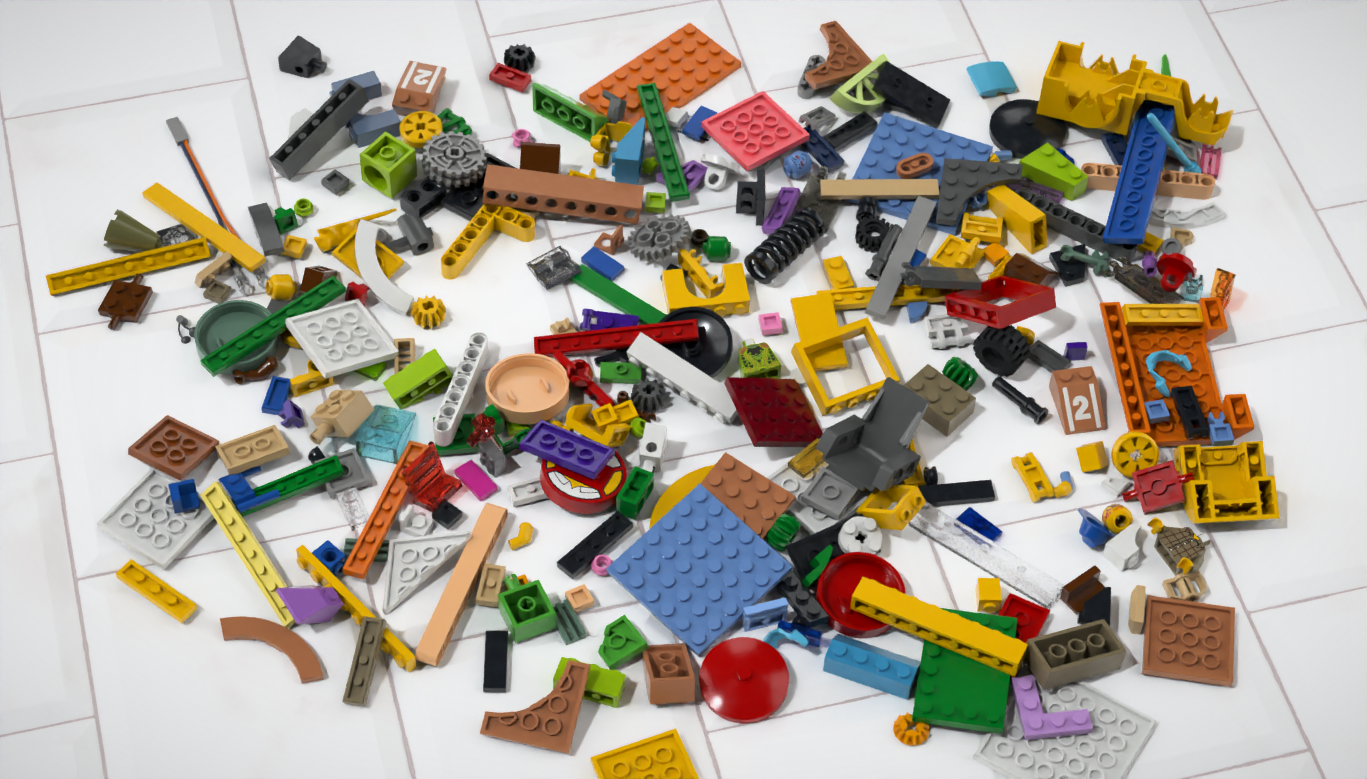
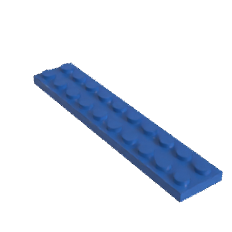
M1144 100L1138 108L1103 234L1104 243H1144L1168 150L1167 143L1149 122L1147 115L1153 113L1171 136L1176 119L1173 105H1164L1161 102Z

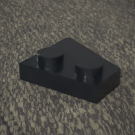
M1081 244L1072 247L1075 252L1085 254L1086 245ZM1060 250L1049 254V259L1065 287L1084 282L1085 262L1074 259L1063 261L1060 257L1064 252Z

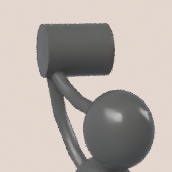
M178 315L176 321L178 322L181 343L187 344L191 341V338L189 336L182 337L180 324L189 330L191 337H194L195 327H186L188 319Z

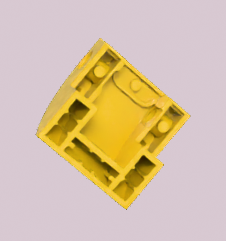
M1263 441L1241 442L1236 446L1201 447L1200 444L1182 445L1173 449L1175 468L1179 475L1193 472L1195 480L1183 484V494L1186 502L1182 503L1187 517L1193 524L1280 518L1275 476H1267Z

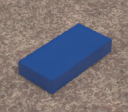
M701 105L682 129V134L699 141L706 133L701 127V122L718 114V112Z
M595 246L581 257L583 264L610 281H613L624 271L622 264Z
M272 377L261 407L262 413L278 415L284 410L282 403L288 401L291 393L289 378Z

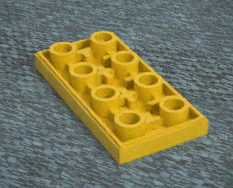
M831 292L791 298L790 303L799 341L839 327ZM843 342L807 354L815 372L848 366Z

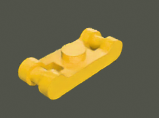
M1033 452L1026 453L1023 457L1016 456L1011 458L1012 466L1021 477L1032 502L1040 501L1042 497L1049 498L1054 496V490ZM1041 485L1042 489L1038 490L1036 486Z

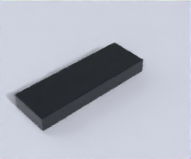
M486 630L483 692H506L508 631Z

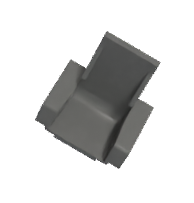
M888 377L862 419L854 414L826 428L816 449L824 454L823 461L830 465V471L861 491L866 489L873 491L875 488L885 491L913 476L922 456L908 447L930 402Z

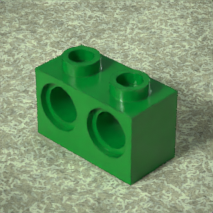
M635 466L616 497V511L618 510L624 516L636 520L654 489V473Z

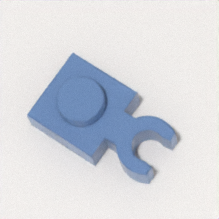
M1210 412L1207 421L1209 423V437L1212 446L1233 445L1234 436L1230 423H1223L1225 419L1224 413L1220 412L1219 419L1213 417L1212 412Z

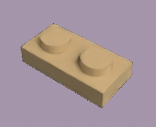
M227 251L197 273L194 283L199 288L204 284L209 285L215 280V276L221 272L223 274L230 268L232 256Z
M484 563L475 599L477 605L498 607V594L502 590L506 566Z

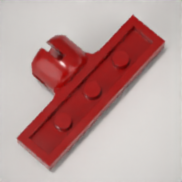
M559 350L552 355L565 368L567 377L572 385L583 387L581 390L589 398L593 396L597 400L595 403L599 407L609 403L612 407L616 406L614 401L592 381L593 370L585 360L577 359L571 362Z

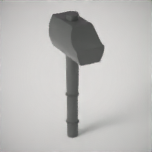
M405 213L397 218L399 229L404 237L384 244L391 251L408 245L413 255H420L434 248L432 238L434 234L431 227H426L422 218L411 217Z

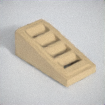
M415 338L394 339V346L398 351L399 349L410 348V351H399L398 356L394 358V374L398 373L399 369H404L407 366L399 365V362L413 363L416 361ZM411 355V358H399V356Z

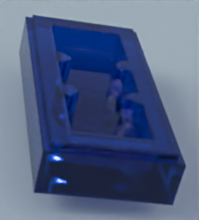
M970 506L955 521V524L987 548L1002 536V530Z
M779 620L777 628H781L789 633L796 629L808 640V645L820 648L822 642L821 631Z

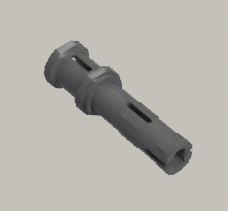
M890 225L878 253L872 257L873 262L865 272L869 279L874 281L880 280L889 260L888 258L902 232L900 225Z

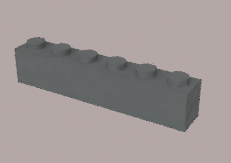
M348 79L269 158L275 171L290 181L366 105L369 100L363 87Z

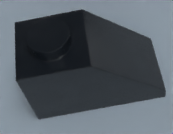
M1111 587L1104 588L1084 602L1082 611H1078L1077 624L1083 625L1104 619L1110 627Z

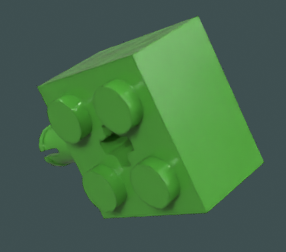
M511 574L512 580L507 575L503 581L508 591L498 594V609L514 642L517 643L555 629L556 612L539 579L521 586L516 574Z

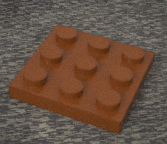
M166 415L128 448V455L181 481L216 450L215 446L219 445V440Z

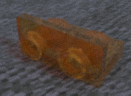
M1217 268L1210 297H1220L1224 311L1230 302L1236 275Z

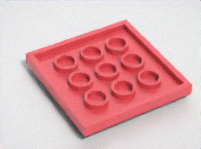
M764 91L701 122V127L747 172L808 141L810 134Z

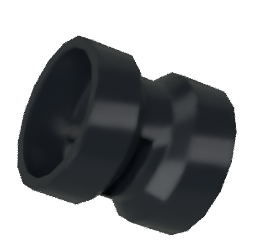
M862 197L859 200L856 212L858 222L860 219L863 221V217L869 219L870 215H873V218L876 217L875 212L878 208V202L874 198Z

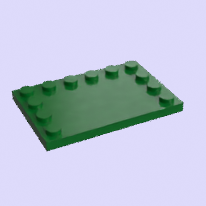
M941 608L950 613H956L970 621L978 622L989 629L997 630L1011 638H1015L1017 618ZM924 639L912 721L1003 734L1010 675Z

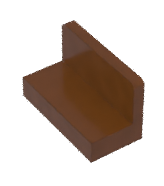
M1096 565L1063 586L1060 599L1076 615H1078V611H1082L1084 602L1106 588L1099 581L1101 570Z

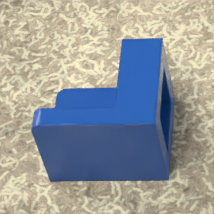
M194 479L168 484L175 514L200 508Z

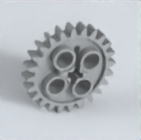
M663 214L658 218L655 215L653 220L647 218L648 222H640L641 226H635V231H630L631 236H628L629 241L627 243L631 254H634L635 258L639 257L640 260L646 258L647 262L651 258L654 261H657L660 257L664 260L667 255L672 257L673 252L679 253L678 249H685L684 244H689L688 239L692 238V231L684 217L680 218L679 215L673 217V214L666 217Z

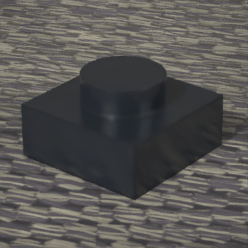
M447 500L432 512V519L447 530L462 517V511Z

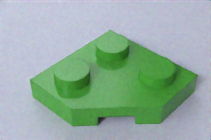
M624 614L605 627V637L598 653L610 670H614L649 647Z

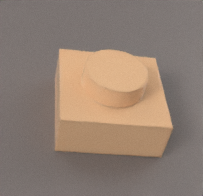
M585 584L565 592V598L569 601L575 613L594 606V599Z

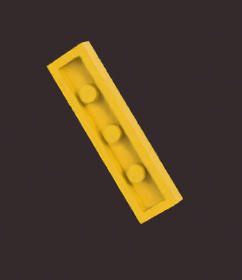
M1124 304L1122 306L1126 326H1201L1204 322L1200 304Z
M132 559L116 572L117 579L181 624L197 610L194 602Z

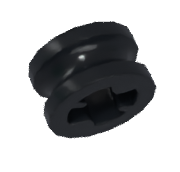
M932 466L931 469L924 467L923 477L925 485H930L931 483L933 485L938 484L936 467Z

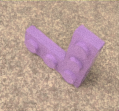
M1034 675L1011 677L1010 683L1025 740L1092 733L1093 727L1088 709L1043 714Z

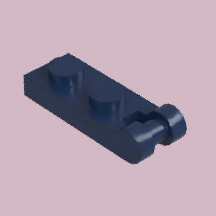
M1115 132L1114 134H1102V143L1114 165L1122 166L1128 146L1124 140V135Z

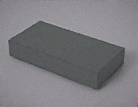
M1037 340L1029 348L1030 354L1028 358L1050 373L1067 369L1071 364L1069 359L1040 340Z

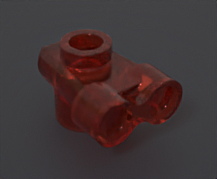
M485 413L477 415L471 421L475 430L469 435L467 444L471 447H476L479 442L487 441L495 433L493 429L496 424L495 419L491 416L487 417Z

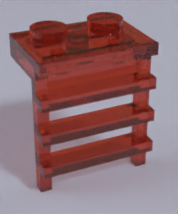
M430 441L428 443L429 447L408 467L405 465L402 467L401 474L406 478L405 484L410 488L408 492L414 498L412 500L413 504L434 512L445 500L448 501L462 488L463 485L461 480L445 473L435 444Z

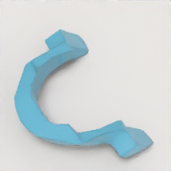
M1168 350L1153 352L1146 359L1147 369L1156 381V389L1163 396L1169 397L1170 392L1165 384L1166 380L1153 370L1156 367V363L1159 361H1171L1179 364L1187 372L1192 369L1191 363L1186 355H1177Z
M781 628L770 631L762 640L775 649L777 648L776 642L783 638L793 640L804 647L808 644V640L796 629L789 633Z

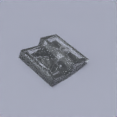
M561 245L526 263L530 272L546 290L582 272L580 266L571 259L569 252Z

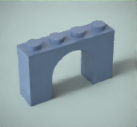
M374 70L332 82V91L329 92L331 97L348 79H351L363 87L368 100L382 96L381 82ZM395 109L375 115L357 113L344 127L349 129L351 141H355L358 148L372 144L385 131L394 137L400 136L399 126L401 121Z

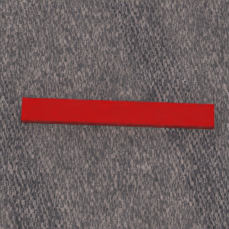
M697 319L537 336L534 337V353L553 357L552 355L558 350L564 355L626 349L630 348L640 332L660 345L699 341Z

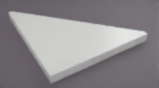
M471 531L391 539L389 541L382 606L384 615L390 613L472 538Z

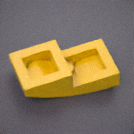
M631 399L613 407L609 403L591 411L599 429H606L608 425L629 424L633 419L639 418Z

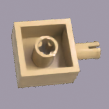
M336 389L329 394V398L324 403L316 407L315 412L310 416L317 427L309 435L313 443L320 445L327 436L349 438L375 409L362 390Z

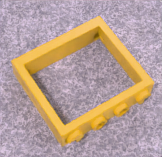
M868 317L794 343L791 354L822 416L828 413L836 414L847 406L848 408L855 407L864 400L871 401L875 399L886 379L829 400L807 354L864 334L885 377H890L898 383L900 381Z

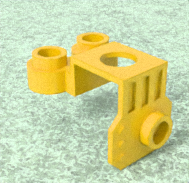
M620 121L616 124L605 123L590 140V146L594 150H598L593 155V162L597 166L606 167L609 162V154L611 153L609 140L620 142L633 126L630 123Z

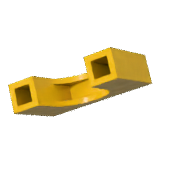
M722 264L721 278L724 290L713 298H699L691 294L685 284L683 269L662 270V286L667 313L669 314L684 307H703L714 311L721 317L724 315L749 313L750 297L743 264Z

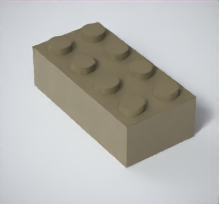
M1102 619L1028 639L1024 661L1042 689L1046 690L1118 670L1121 668L1126 650L1106 621Z

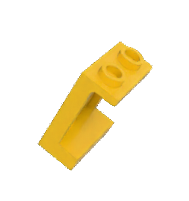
M590 403L573 405L567 411L566 426L608 447L624 445L631 430V426L626 423L608 425L606 429H599L595 420L590 417L593 405Z

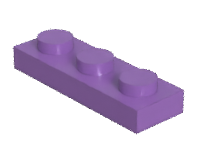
M781 187L761 228L763 234L774 233L777 228L788 220L801 195L799 188Z

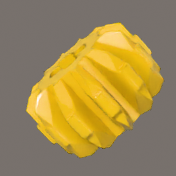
M426 295L424 299L418 297L417 302H413L411 316L416 325L421 324L422 329L426 326L432 329L433 325L439 327L440 322H444L446 307L441 299H436L435 295L431 298H428Z

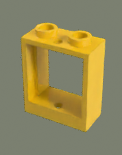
M896 484L885 491L875 488L856 512L858 514L862 513L866 518L874 519L880 529L902 531L926 504V501L918 486ZM893 502H899L893 510H887Z

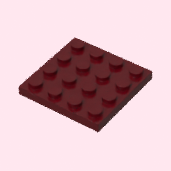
M726 378L724 382L726 389L754 447H809L822 437L823 432L795 379Z

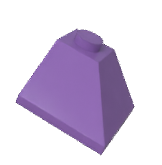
M307 585L283 587L276 590L297 625L330 622L343 606L333 587Z

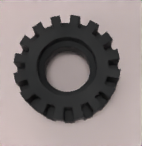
M870 215L869 219L863 217V221L860 219L856 226V244H859L860 248L864 247L866 252L868 249H871L870 253H874V250L878 252L889 230L890 223H885L886 219L884 218L880 220V216L873 218V215ZM868 232H877V233H879L880 235H879V236H870V235H868L867 233H868Z

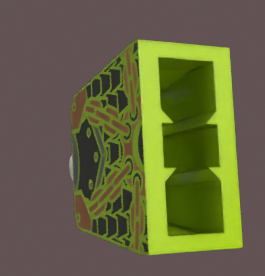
M753 338L745 339L742 342L743 347L738 352L741 378H781L782 365L769 345L765 342L755 344Z

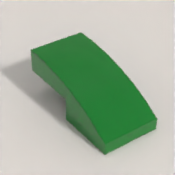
M831 545L827 546L809 563L814 570L801 581L806 589L826 567L833 550Z

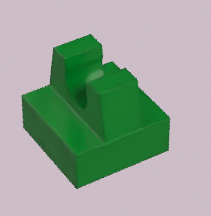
M280 207L274 210L276 214L274 215V220L281 235L298 227L295 211L292 208L285 210Z

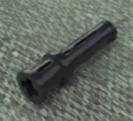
M997 376L994 379L992 387L1018 405L1023 414H1028L1034 419V423L1040 424L1047 417L1049 410L1037 404L1033 397H1026L1001 376Z

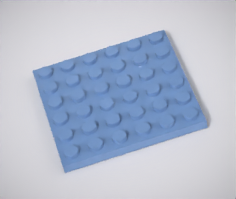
M884 112L852 179H902L896 174L897 163L918 153H928L933 157L932 169L911 179H938L940 195L944 158L988 162L993 146ZM970 198L965 202L956 225L936 224L939 199H930L936 201L937 204L927 227L955 236L963 219V214L968 208ZM860 199L844 200L858 205ZM875 199L878 202L877 211L904 220L908 219L916 202V199Z
M698 484L606 568L607 573L680 641L685 643L698 657L705 653L743 617L744 607L756 605L793 570V566L701 484Z

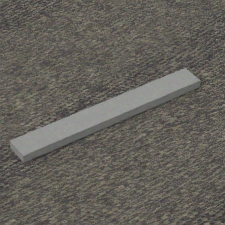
M921 196L917 197L868 303L865 314L882 320L885 319L903 280L900 274L906 273L908 269L903 268L902 263L911 262L935 210L936 201Z

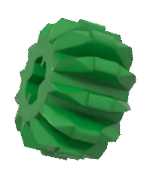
M952 357L948 360L942 370L943 375L964 390L972 387L978 377L975 369L959 357Z
M785 513L782 514L770 528L767 534V542L775 549L780 551L786 550L785 547L794 541L800 531L801 523L793 516Z

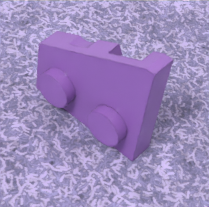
M695 160L681 166L689 194L705 179L708 168ZM660 172L656 175V181L665 185L662 173Z

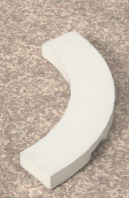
M1214 201L1202 207L1194 208L1191 211L1183 212L1176 209L1163 208L1162 210L1153 207L1149 224L1165 228L1192 229L1216 223L1226 218L1227 213Z
M360 219L355 236V255L360 275L374 296L376 295L387 307L407 316L414 296L396 287L380 268L375 250L380 226Z

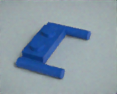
M261 466L247 469L238 474L226 475L218 479L239 513L280 497L278 489L256 497L255 492L244 477L262 471Z

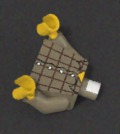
M1154 517L1147 524L1152 527L1151 533L1153 535L1158 534L1154 548L1173 574L1176 576L1180 573L1187 575V573L1198 572L1204 562L1205 546L1210 545L1209 536L1206 533L1196 536L1190 527H1167L1163 525L1160 519Z

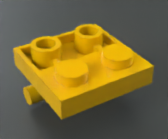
M949 234L931 258L930 265L934 267L974 269L984 256L985 250L977 247L980 243L978 237H974L968 243Z

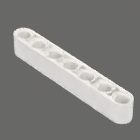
M475 332L469 337L434 420V442L439 446H447L452 443L488 357V336L483 332Z

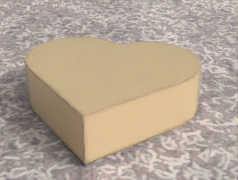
M1171 227L1170 238L1178 239L1182 248H1184V245L1192 243L1194 235L1190 230Z

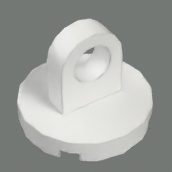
M703 154L700 160L701 163L708 166L704 181L706 186L712 190L721 189L725 184L728 172L736 174L740 167L734 161H731L729 164L725 158L712 154ZM715 175H718V183L712 185L711 178Z

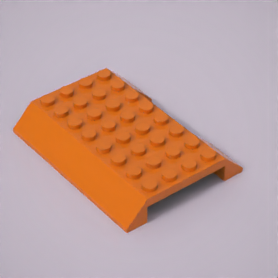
M1220 297L1199 299L1198 304H1200L1204 320L1201 326H1126L1120 302L1099 304L1128 432H1143L1150 436L1158 447L1211 444L1209 435L1208 437L1195 436L1193 439H1186L1184 427L1171 394L1169 397H1165L1156 389V381L1147 369L1146 359L1151 353L1162 350L1187 356L1192 366V369L1188 372L1179 364L1171 361H1159L1153 370L1166 380L1165 384L1169 392H1171L1172 388L1192 385L1208 427L1207 419L1209 413L1212 412L1213 417L1219 419L1220 412H1223L1225 415L1223 423H1230L1234 440L1254 430V423L1246 394L1225 395L1223 403H1221L1206 343L1228 331ZM1163 399L1170 414L1169 421L1149 424L1144 403Z

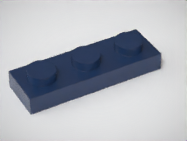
M811 125L804 127L810 134L808 141L801 145L828 173L844 166L845 160L816 130L813 131L811 129Z

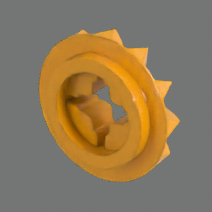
M907 712L905 715H899L896 721H894L893 732L895 737L903 744L915 746L923 743L928 738L929 725L912 721V714ZM908 724H909V726H914V725H915V726H916L915 731L912 730V729H911V730H907Z

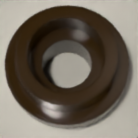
M696 229L691 234L690 243L695 247L701 248L703 247V242H707L709 235L703 229Z

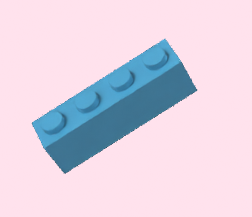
M837 634L831 640L825 655L823 671L908 700L918 675L921 661Z

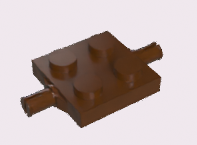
M137 273L131 283L118 280L113 281L98 308L99 315L111 318L108 324L110 330H116L120 321H138L153 293L152 287L140 285L144 279L143 275Z

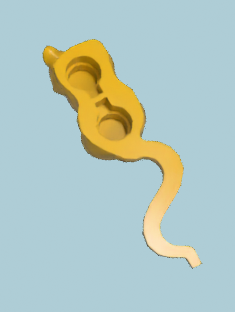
M397 208L318 229L316 231L319 237H314V240L321 252L329 251L333 247L338 246L359 225L360 219L370 221L395 212Z

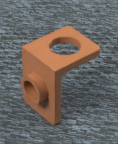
M619 225L612 235L603 232L594 243V246L610 255H614L624 242L623 225ZM606 239L610 240V246L605 247L601 242Z

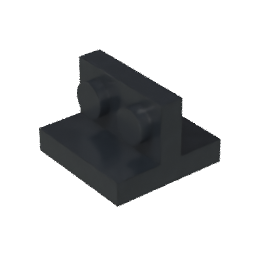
M757 170L756 182L737 181L736 213L755 214L756 226H763L766 201L765 170Z

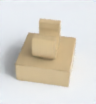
M568 317L550 325V331L553 335L577 332Z

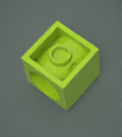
M386 131L359 154L362 181L391 199L417 177L416 150Z

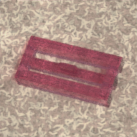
M1203 144L1199 164L1201 173L1210 174L1216 180L1219 174L1222 147L1214 149L1212 145L1208 148ZM1205 153H1209L1207 172L1204 173ZM1213 154H1216L1214 174H1211Z

